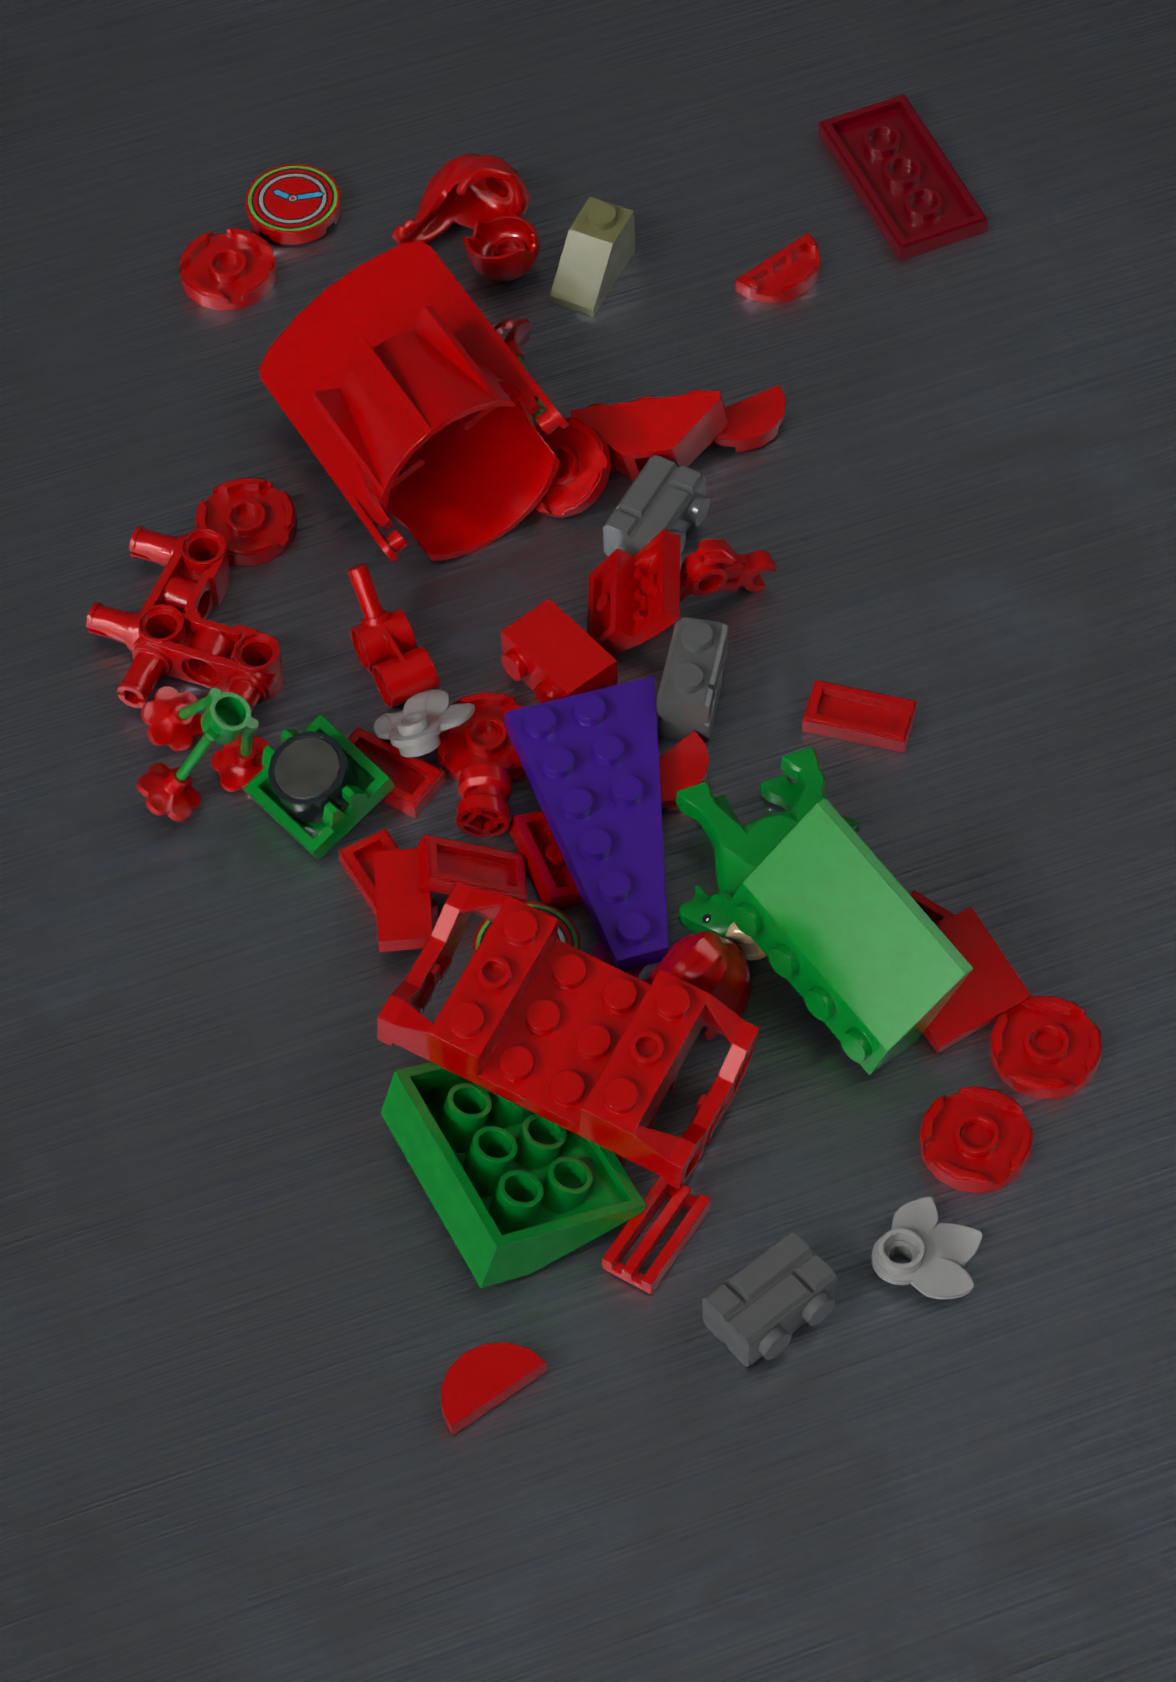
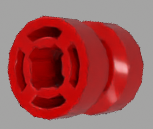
M475 764L462 770L459 775L458 786L459 796L462 800L457 805V827L467 835L477 838H492L506 832L510 822V807L506 802L511 797L512 776L507 770L492 764Z

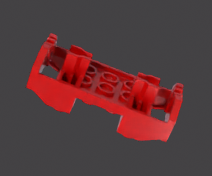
M458 881L447 898L434 930L405 980L390 994L377 1016V1040L391 1047L396 1044L664 1177L665 1183L680 1190L698 1166L703 1156L704 1145H709L713 1131L716 1130L718 1123H721L724 1112L729 1109L756 1051L760 1028L743 1020L710 993L661 969L658 971L652 984H649L557 939L559 920L509 895L472 888ZM471 913H474L492 922L436 1020L432 1023L423 1016L425 1007L431 1001L436 986L441 984L444 975L450 969L452 958ZM703 1026L726 1036L731 1044L729 1052L706 1096L702 1094L697 1102L695 1115L684 1134L678 1137L650 1129L656 1123L658 1108L667 1091L673 1092L677 1083L678 1071Z

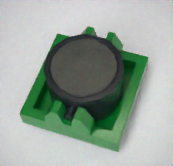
M321 714L301 733L293 729H284L280 733L283 744L277 750L269 745L263 749L262 764L265 768L244 787L248 795L318 861L395 788L392 780Z

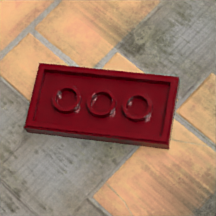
M905 94L819 122V136L899 261L987 232V217Z

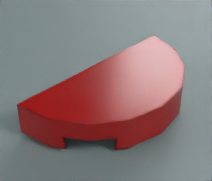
M809 232L737 278L735 280V291L750 300L763 303L788 302L804 295L816 283L820 272L821 263L818 243Z
M780 384L727 406L728 425L712 442L721 446L735 447V452H745L761 448L776 438L778 428L784 421L786 398Z
M695 730L659 757L661 808L667 807L668 812L679 809L675 803L677 791L706 782L709 769L707 748Z
M509 1342L486 1343L463 1353L449 1367L441 1386L442 1416L451 1435H455L546 1373V1361L529 1348Z

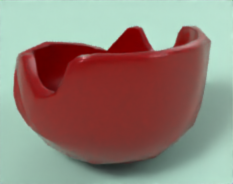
M499 215L486 222L477 221L471 238L469 236L463 237L465 250L474 270L488 280L511 282L526 274L538 258L541 246L540 237L534 226L517 215Z

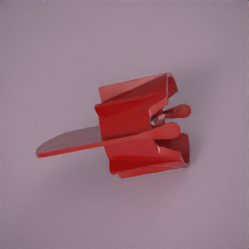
M422 241L400 244L361 264L327 287L292 320L267 350L259 367L261 380L348 500L377 544L393 563L400 559L398 553L409 544L397 529H394L384 537L378 526L385 532L394 525L393 522L401 524L410 531L433 561L449 560L468 555L492 544L513 530L538 505L557 474L561 461L538 433L532 419V415L542 408L538 400L543 403L546 410L537 416L535 420L547 435L560 426L564 429L569 424L432 247Z

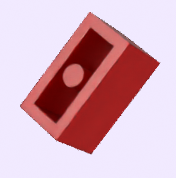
M550 598L501 630L503 653L501 655V662L504 669L515 681L522 680L534 691L539 703L618 685L617 660Z

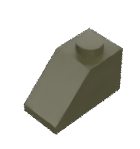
M591 196L589 197L569 228L549 295L550 303L592 317L595 316L635 252L633 210Z

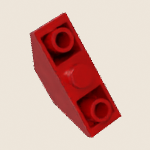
M697 389L689 391L684 395L661 398L645 396L631 402L616 404L600 402L590 404L586 408L571 409V417L579 418L601 434L609 447L611 466L630 480L637 478L650 457H653L654 454L675 462L677 467L681 465L688 467L728 425V414L720 390L707 391Z

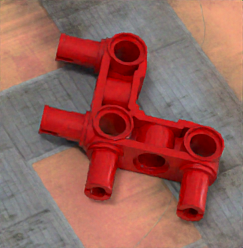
M138 526L134 530L129 543L130 556L134 559L139 558L165 567L141 611L132 613L95 602L91 606L86 618V627L89 634H96L126 644L128 650L132 652L133 662L117 688L119 699L133 708H142L147 703L160 677L166 675L210 689L216 687L221 692L236 693L247 701L252 714L258 703L277 696L283 689L285 681L281 653L277 640L267 633H262L239 624L231 627L207 620L212 608L219 606L231 580L225 538L220 532L210 528L195 529L185 535L182 534L179 537Z

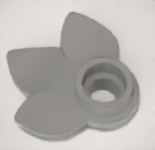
M432 689L423 691L409 698L402 711L384 713L374 722V732L377 738L390 739L392 746L399 749L401 756H421L435 750L440 745L439 734L442 731L460 726L466 722L474 713L475 706L471 703L450 705L449 696L443 690Z
M931 1197L915 1199L898 1208L893 1216L891 1230L875 1242L872 1249V1266L876 1274L884 1281L894 1285L911 1284L929 1298L942 1300L963 1297L974 1289L972 1278L963 1268L976 1255L982 1241V1232L961 1224L938 1222V1212ZM901 1255L907 1257L910 1262L899 1264L890 1259Z

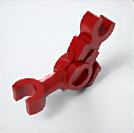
M721 538V540H702L699 543V548L689 554L681 565L680 602L691 594L696 597L707 596L717 591H737L739 586H744L750 592L764 590L766 585L759 573L775 571L777 566L770 553L765 550H757L748 555L737 554L724 538Z

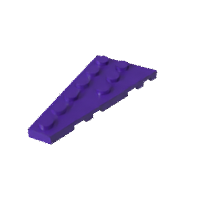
M655 676L505 712V728L611 965L622 971H627L661 962L668 952L669 945Z

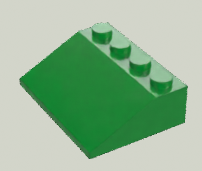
M826 798L816 803L742 882L726 907L733 916V920L739 930L755 941L767 955L775 972L791 983L803 997L811 1014L827 1025L841 1042L846 1055L859 1063L868 1075L874 1073L915 1043L974 969Z
M433 1062L395 1070L380 1113L480 1288L530 1275L644 1211L646 1207L645 1202L614 1152Z

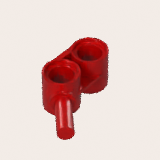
M367 563L349 568L347 571L364 618L360 620L361 624L350 628L351 640L359 660L375 680L378 691L387 707L391 709L401 705L417 693L439 689V678L435 666L425 648L422 646L417 647L413 630L401 609L391 612L383 610Z

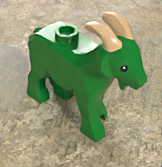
M813 747L784 755L781 761V769L785 774L765 780L760 785L759 793L768 802L783 807L786 812H776L755 819L744 826L736 817L725 794L714 797L707 782L679 790L676 794L675 803L685 815L698 821L712 843L715 858V876L719 891L713 894V896H708L698 885L695 886L694 898L680 905L678 912L679 922L693 933L711 931L724 936L743 949L747 960H759L767 955L750 936L739 930L733 920V916L726 907L742 882L816 803L823 798L827 799L826 779L820 767L818 755ZM842 816L856 833L860 831V825L855 819Z

